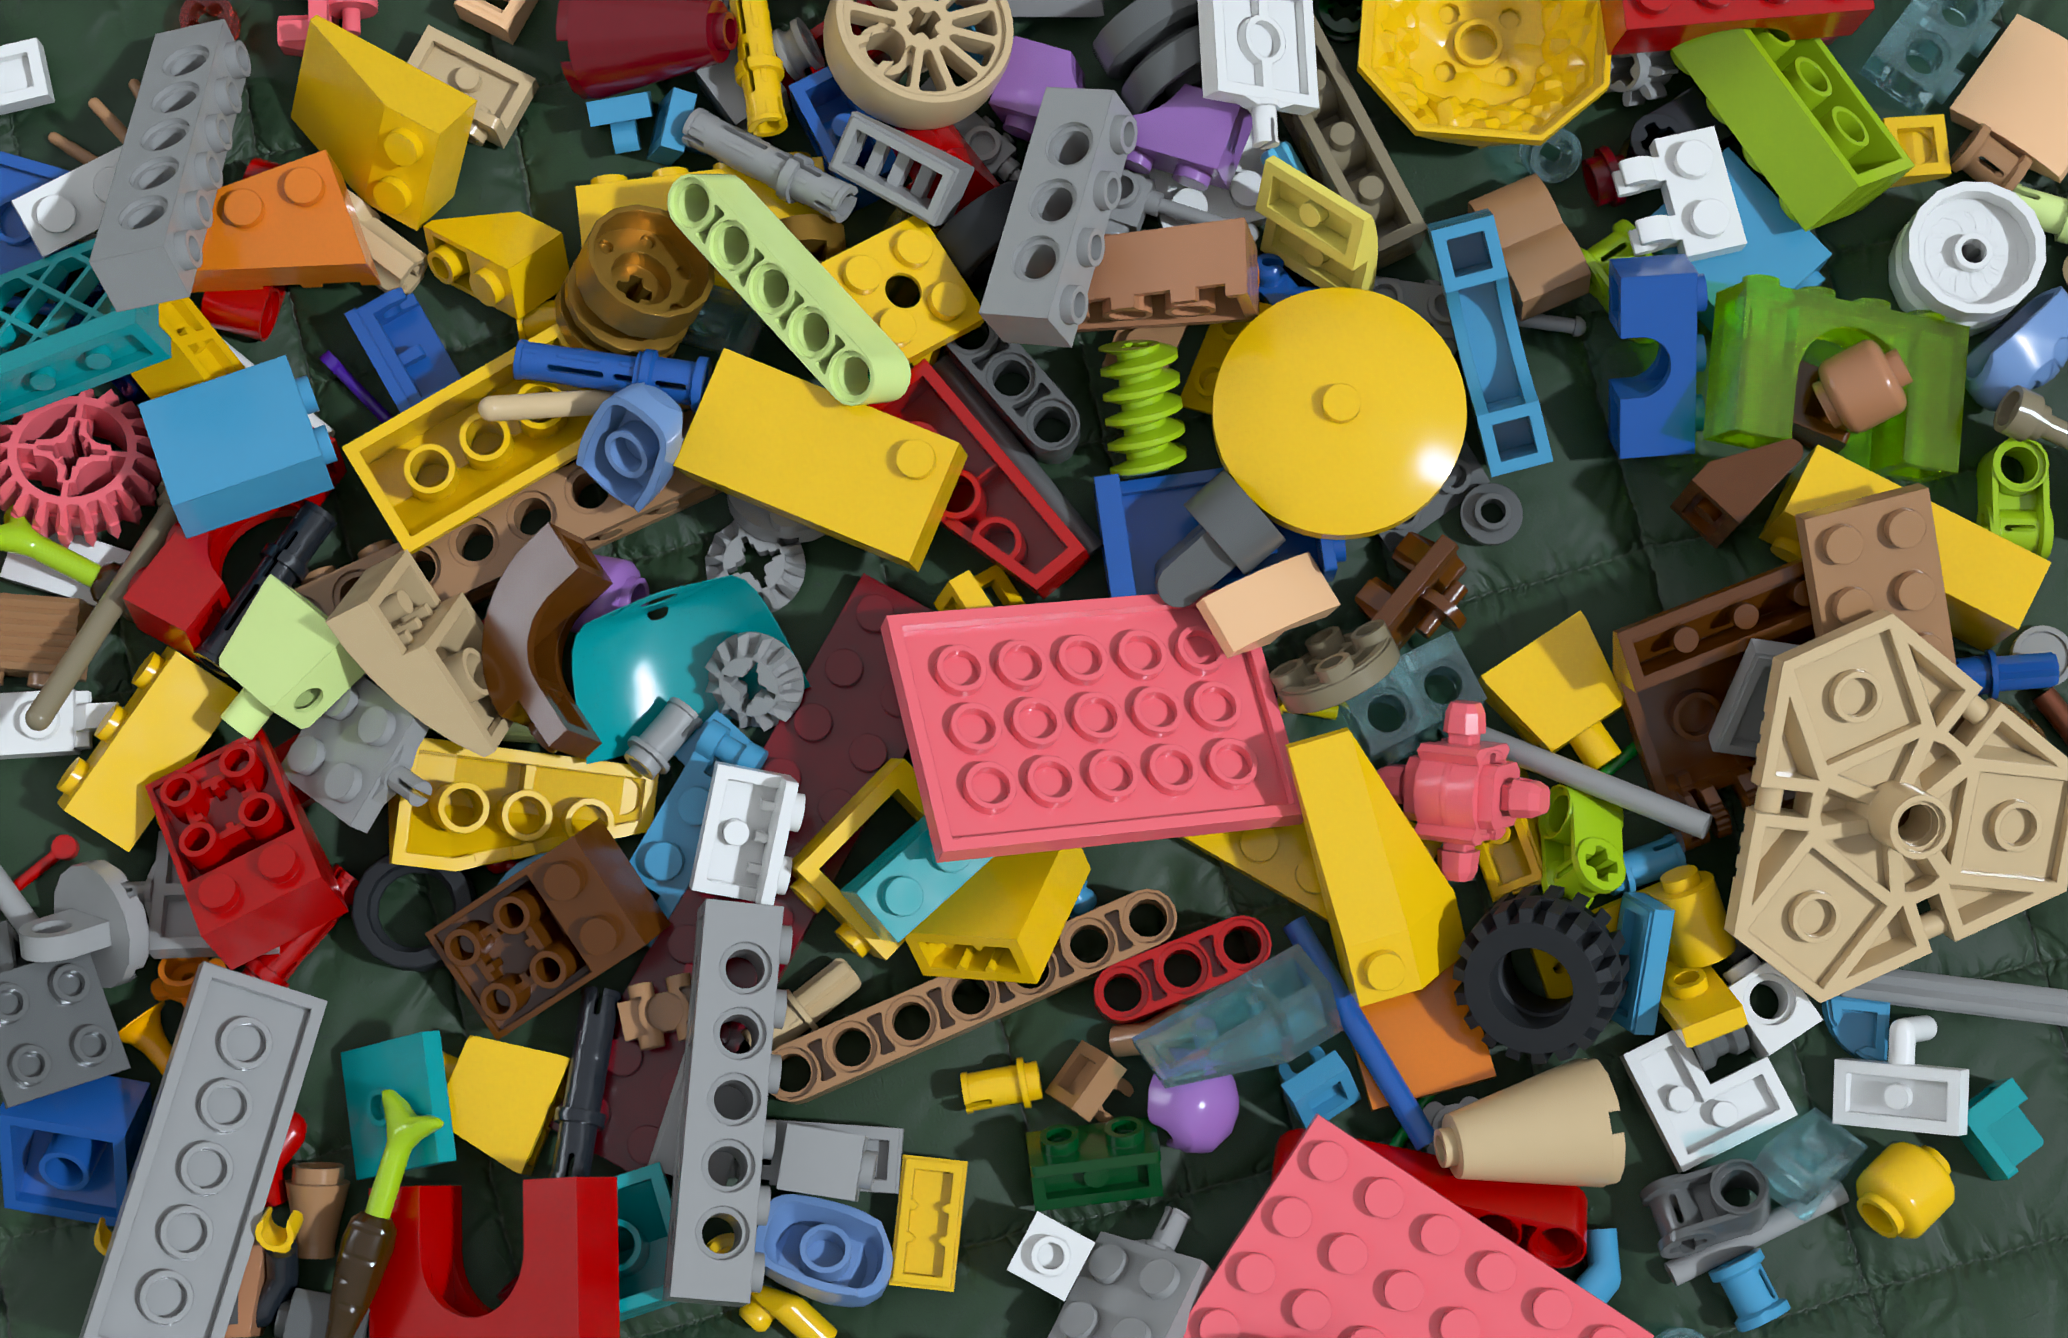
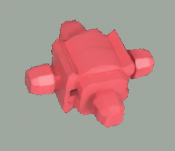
M1455 700L1450 702L1445 711L1443 732L1448 733V737L1442 738L1441 741L1421 743L1417 749L1418 755L1410 756L1406 765L1393 764L1378 769L1377 773L1398 804H1403V813L1406 818L1417 821L1414 830L1419 838L1443 842V847L1437 848L1438 867L1447 881L1467 882L1473 880L1478 871L1480 850L1476 849L1475 846L1481 845L1482 841L1489 839H1501L1506 832L1505 828L1513 826L1516 818H1534L1547 813L1550 807V789L1541 781L1520 777V769L1517 762L1506 761L1510 751L1507 743L1480 741V735L1486 733V716L1481 702Z

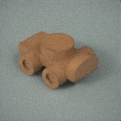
M690 973L666 977L667 992L655 994L652 982H643L627 987L629 1001L617 1003L626 1042L638 1040L640 1051L656 1049L666 1045L663 1033L675 1031L677 1032L678 1042L686 1041L691 989Z

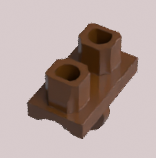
M1412 531L1408 532L1395 548L1392 556L1395 566L1408 574L1405 580L1395 590L1379 578L1374 577L1368 580L1355 597V602L1360 612L1369 621L1377 619L1385 621L1399 651L1415 631L1429 639L1441 624L1454 632H1459L1467 622L1464 614L1456 607L1468 593V589L1458 581L1467 570V567L1456 554L1459 549L1457 543L1443 534L1434 542Z

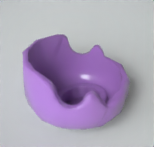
M1170 1052L1156 1066L1149 1085L1147 1109L1149 1121L1163 1128L1171 1135L1172 1139H1168L1166 1143L1168 1147L1180 1149L1187 1153L1212 1152L1232 1133L1239 1114V1095L1232 1074L1220 1061L1206 1055Z

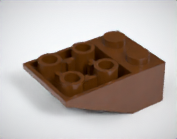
M599 818L425 933V935L497 1041L648 944L668 928L671 923L601 818Z

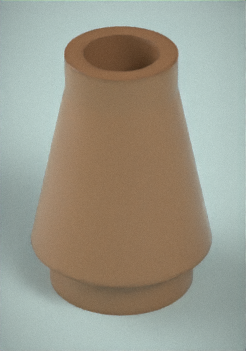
M302 1162L293 1164L291 1179L285 1180L290 1214L293 1210H297L303 1214L304 1218L303 1224L295 1238L298 1244V1258L335 1257V1242L350 1186V1181L344 1179V1165L333 1162Z

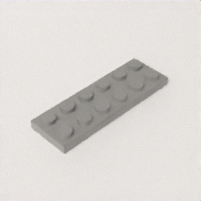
M206 961L198 965L79 1338L225 1337L255 1240L256 1226L263 1214L328 1001Z

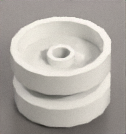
M1962 181L1937 191L1918 209L1911 220L1900 231L1888 257L1889 285L1898 306L1918 326L1942 336L1970 337L1994 328L2036 287L2046 263V238L2035 211L2015 192L1991 182Z

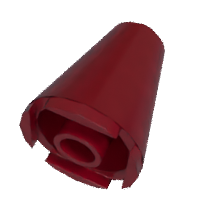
M560 0L556 20L557 41H568L571 61L560 63L563 74L572 91L583 99H603L725 62L730 51L737 45L738 24L734 14L728 12L727 7L721 0Z

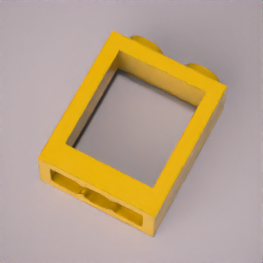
M890 758L792 859L791 874L797 880L790 886L791 890L815 913L818 914L824 907L841 924L835 931L837 937L861 959L869 952L873 957L887 960L903 944L905 938L899 943L881 940L842 895L840 890L819 869L891 795L917 822L925 815L914 768L902 758Z

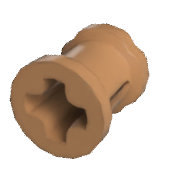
M1981 123L1970 133L1950 159L1951 171L1957 173L1962 170L1976 182H1991L2013 191L2026 175L2033 160L2027 155L2017 157L1990 136L1991 128L1985 123ZM1982 156L1986 158L1989 162H1991L1993 165L1999 168L2000 171H1996L1979 157Z

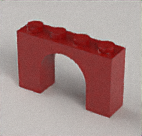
M562 1177L523 1180L524 1251L522 1267L513 1291L495 1310L482 1303L472 1290L466 1277L462 1256V1186H402L399 1188L390 1216L397 1228L395 1248L379 1289L369 1307V1338H620L617 1177Z

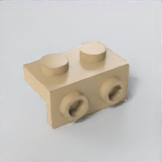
M430 25L427 26L407 61L408 64L477 100L468 142L477 146H483L487 140L504 149L539 88L536 78Z

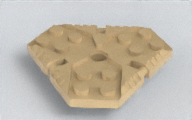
M1883 609L1773 657L1763 710L1765 716L1764 720L1761 721L1759 732L1761 738L1760 743H1757L1755 754L1757 760L1756 765H1753L1751 782L1758 785L1754 805L1746 807L1743 821L1745 827L1744 832H1741L1739 843L1741 849L1740 854H1737L1735 865L1737 871L1736 876L1733 877L1724 926L1725 931L1819 1003L1825 1002L1932 953L1928 941L1931 938L1943 933L1953 941H1959L2066 892L2068 887V757L2001 702L1992 698L1984 701L1978 696L1983 688L1893 613ZM1961 716L1964 717L1965 720L1955 733L1951 735L1949 733L1950 729ZM1784 790L1796 791L1793 809L1781 808ZM1911 808L1909 818L1904 825L1898 828L1900 817L1904 811ZM1928 899L1931 910L1919 915L1916 903Z

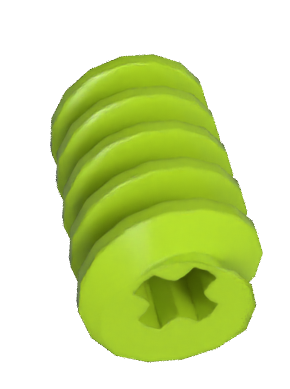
M1143 339L1117 341L1098 347L1099 352L1117 356V362L1100 369L1101 377L1119 380V387L1104 393L1103 401L1121 405L1122 408L1121 412L1105 418L1106 426L1124 430L1123 437L1107 443L1108 451L1126 454V461L1110 467V474H1119V476L1146 475L1168 469L1182 462L1187 457L1186 446L1172 440L1179 438L1185 433L1184 422L1178 418L1170 417V415L1177 413L1183 408L1182 398L1174 393L1166 392L1181 383L1180 374L1174 369L1164 367L1178 358L1177 347L1163 342Z

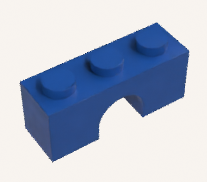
M1685 254L1609 259V320L1620 339L1650 338L1659 343L1656 359L1646 371L1633 377L1609 379L1608 438L1620 459L1695 454V434L1705 429V403L1702 394H1696V372H1704L1707 362L1703 334H1697V312H1705L1707 308V283L1705 275L1703 273L1698 274Z

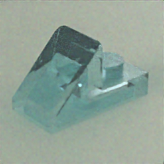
M713 285L707 301L694 322L689 326L680 344L713 353L719 357L723 349L726 348L756 360L770 327L737 291Z
M1815 1107L1767 1143L1752 1165L1768 1177L1770 1197L1787 1210H1790L1799 1219L1806 1221L1820 1208L1832 1191L1862 1157L1868 1146L1839 1124H1832V1119Z

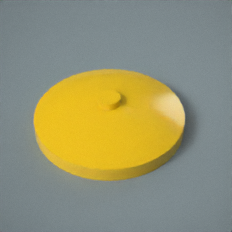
M1347 287L1320 288L1290 296L1277 302L1253 319L1238 335L1222 362L1216 380L1212 406L1213 435L1216 449L1225 471L1272 522L1305 536L1329 540L1358 539L1388 531L1412 518L1427 506L1448 480L1463 445L1467 420L1466 394L1461 373L1450 349L1436 330L1418 313L1388 296L1373 291Z

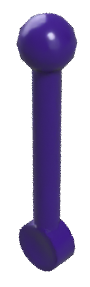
M328 349L319 357L382 424L393 418Z

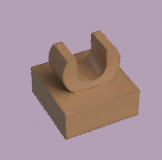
M1081 1040L1045 1090V1093L1089 1123L1092 1118L1105 1123L1114 1119L1102 1107V1104L1112 1090L1116 1089L1124 1095L1131 1097L1134 1089L1127 1080L1122 1078L1127 1071L1125 1067L1106 1053Z

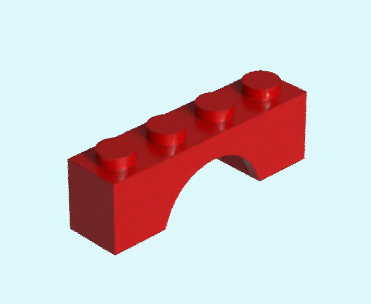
M1600 0L1608 56L1669 51L1697 37L1740 28L1778 29L1786 32L1791 40L1852 35L1875 10L1874 0Z
M329 436L338 461L327 464L326 467L335 488L346 474L347 469L336 439ZM332 490L186 539L181 525L177 521L170 529L165 545L148 566L142 567L134 574L129 582L127 593L123 596V600L137 628L198 661L195 658L197 656L193 655V652L202 644L232 601L221 579L223 563L232 545L246 531L264 521L294 516L304 500L321 506Z

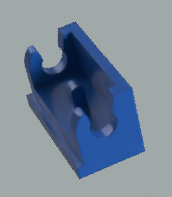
M401 287L396 288L358 309L353 308L344 313L400 413L462 378L413 293L406 295Z

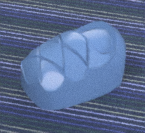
M2060 286L2039 294L2003 322L1959 363L1965 387L1977 404L1988 411L1996 412L2000 401L2012 387L2020 385L2029 390L2036 389L2051 381L2059 373L2060 368H2063L2068 360V293Z
M644 382L631 384L619 390L603 401L594 413L581 438L576 465L581 466L610 495L634 508L639 513L664 489L676 469L673 465L684 440L682 437L683 413L681 407L668 394L655 386L645 385Z
M784 1194L770 1201L767 1225H758L755 1252L765 1254L764 1274L777 1283L812 1300L833 1306L864 1307L881 1297L889 1283L893 1256L887 1234L882 1222L864 1211L817 1197Z

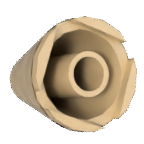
M1575 1058L1444 1115L1442 1128L1435 1129L1434 1148L1440 1166L1442 1168L1449 1167L1455 1178L1466 1180L1601 1188L1620 1181L1625 1168L1626 1144L1624 1132L1612 1134L1608 1112L1620 1111L1619 1102L1608 1073L1600 1061L1595 1058Z

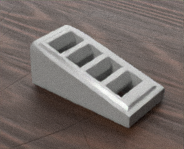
M858 111L851 113L828 166L829 170L932 226L946 224L955 215L974 172L973 166L953 155ZM869 135L877 141L865 168L856 165V162ZM891 148L899 153L886 179L880 176V173ZM914 161H917L922 166L910 190L903 187ZM937 173L943 176L933 198L929 199L927 196Z

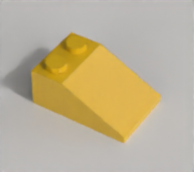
M316 14L309 22L291 118L319 151L326 149L341 171L343 179L359 198L371 207L417 231L455 195L477 100Z

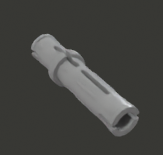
M703 108L695 109L684 124L682 133L685 135L682 137V142L685 145L704 152L719 162L768 185V187L776 190V195L779 199L791 204L796 201L803 205L805 204L836 223L845 221L853 211L857 202V198L854 197L858 193L857 187L815 167L812 158L802 153L792 155L784 152L751 133L721 120Z

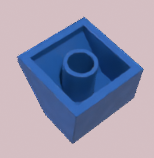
M106 1076L8 1109L5 1108L4 1102H2L0 1106V1162L4 1208L97 1224L99 1219L104 1217L106 1225L115 1227L152 1112L151 1083Z

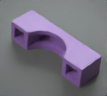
M1014 36L1008 66L992 93L989 105L1003 123V129L1017 138L1030 141L1046 87L1085 88V74L1071 51ZM1184 84L1165 104L1149 112L1133 115L1137 121V142L1134 150L1128 154L1124 168L1140 174H1149L1151 168L1173 174L1172 178L1176 182L1199 191H1206L1209 185L1229 190L1252 129V117L1248 109L1234 103L1203 98L1202 88Z

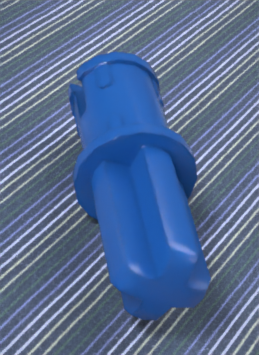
M1986 649L1984 655L1955 658L1957 667L1983 687L1978 695L1987 694L1988 698L1992 699L1998 698L1999 691L2050 688L2059 683V663L2056 654L2052 652L1996 656L1993 649Z

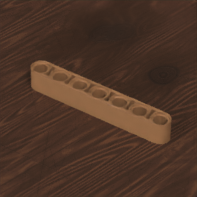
M1143 889L1068 920L1047 962L1049 969L1048 977L1037 988H1023L1016 982L937 977L785 1043L773 1050L772 1054L781 1055L782 1062L794 1056L806 1059L811 1068V1077L807 1086L800 1091L786 1092L779 1085L778 1093L772 1095L785 1103L795 1105L807 1103L1094 978L1115 963L1168 943L1174 933L1177 922L1175 905L1167 895L1159 890ZM1143 904H1151L1159 908L1164 914L1166 921L1163 931L1152 937L1140 936L1134 932L1129 922V915L1134 908ZM1081 930H1096L1105 938L1108 947L1107 952L1097 962H1082L1071 952V940ZM968 980L980 981L987 987L990 993L989 1003L985 1009L972 1015L964 1014L957 1010L953 1003L954 991L958 985ZM915 1005L927 1010L931 1020L930 1027L927 1033L920 1039L905 1040L898 1036L895 1031V1017L903 1008ZM859 1031L866 1034L870 1039V1054L866 1061L860 1065L852 1067L843 1065L836 1056V1044L845 1033Z

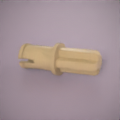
M836 958L795 992L791 993L789 989H786L787 1010L785 1022L782 1029L774 1028L772 1051L785 1043L797 1039L809 1028L813 1031L820 1029L816 1023L860 989L862 984L860 978L847 961L842 958ZM745 1028L741 1031V1034L751 1046V1035L748 1029Z

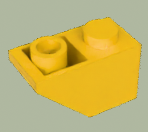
M520 211L431 220L423 226L429 251L427 260L434 276L441 282L451 284L479 299L486 306H492L517 320L557 294L570 271L562 232Z

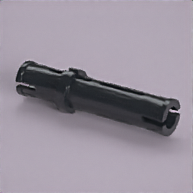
M304 500L301 503L299 510L275 543H266L259 553L262 561L231 601L202 644L193 652V655L197 656L195 658L223 677L229 676L219 667V657L262 584L270 574L290 587L294 582H303L309 573V569L306 567L330 532L338 525L331 514L313 502Z
M585 986L581 988V1001L563 1106L555 1108L553 1121L559 1124L551 1173H549L548 1178L568 1177L571 1159L573 1158L575 1160L571 1177H590L597 1130H603L605 1127L606 1115L600 1112L618 1014L617 1003L622 1001L623 994L621 992L604 988L600 1013L596 1015L600 995L597 993L598 987Z

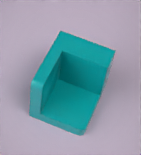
M2012 1077L1993 1081L1968 1100L1967 1134L1958 1136L1992 1181L2010 1179L2018 1173L2016 1165L2042 1147L2044 1143L2041 1135L2018 1107L2028 1097Z

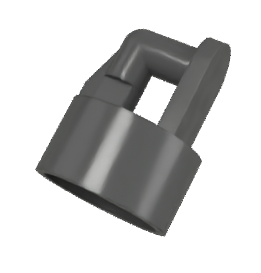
M1223 469L1183 504L1199 525L1156 562L1154 568L1156 591L1162 600L1170 606L1178 608L1189 606L1196 602L1235 566L1245 576L1282 545L1286 539L1244 490Z

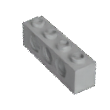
M1046 87L979 310L981 317L1003 342L1072 348L1078 325L1083 323L1088 312V290L1095 267L1100 265L1104 257V235L1111 211L1119 204L1121 176L1127 156L1136 146L1138 135L1136 119L1115 90Z

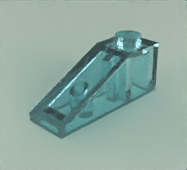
M1297 943L1132 1037L1135 1048L1166 1089L1288 1063L1342 1032L1343 1028L1331 983Z

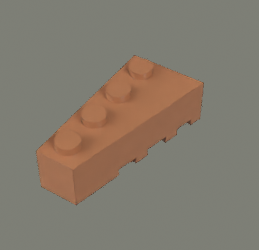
M1245 217L1113 235L1105 234L1104 257L1100 265L1095 267L1088 290V312L1083 323L1078 325L1077 332L1251 322L1259 315L1257 246Z

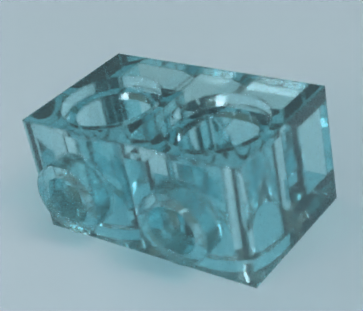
M1912 0L1872 52L1859 74L1919 116L1931 98L1943 104L1965 74L1957 69L1956 66L1968 51L1978 58L2001 27L1991 20L2005 1ZM1951 9L1958 12L1964 18L1966 26L1957 27L1951 25L1944 18L1942 10ZM1915 55L1923 58L1928 63L1931 73L1922 74L1914 71L1909 66L1906 56Z
M1452 631L1400 656L1397 665L1380 682L1360 695L1339 704V709L1353 736L1370 762L1384 757L1388 765L1399 762L1417 752L1420 746L1419 738L1439 728L1444 737L1448 736V733L1443 732L1445 711L1450 703L1439 704L1428 697L1424 688L1426 678L1432 675H1443L1449 678L1456 687V700L1478 701L1483 704L1487 699ZM1376 703L1392 705L1400 714V728L1393 732L1377 730L1368 719V708Z

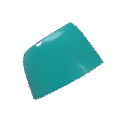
M729 575L667 589L616 609L582 626L575 636L572 649V678L575 702L602 742L586 758L587 764L623 756L629 749L628 739L631 736L639 737L664 709L671 697L679 698L697 712L698 718L702 719L704 723L719 708L713 693L705 692L709 682V671L705 666L711 659L716 647L730 636L742 632L763 633L779 640L793 653L769 608L758 592L745 579ZM670 594H675L674 596L667 598L663 601L650 604L647 606H641L654 599L667 596ZM668 607L667 615L661 619L651 620L647 616V613L650 611ZM758 663L744 677H739L740 680L745 681L748 685L747 693L750 700L761 689H766V687L758 683V673L756 672ZM802 671L804 677V689H806L811 686L804 672ZM723 714L729 720L733 719L730 715Z

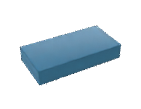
M1624 892L1621 900L1617 930L1620 929L1625 939V944L1618 954L1629 955L1630 970L1624 978L1629 983L1626 993L1611 1020L1634 1035H1654L1675 910L1645 893Z

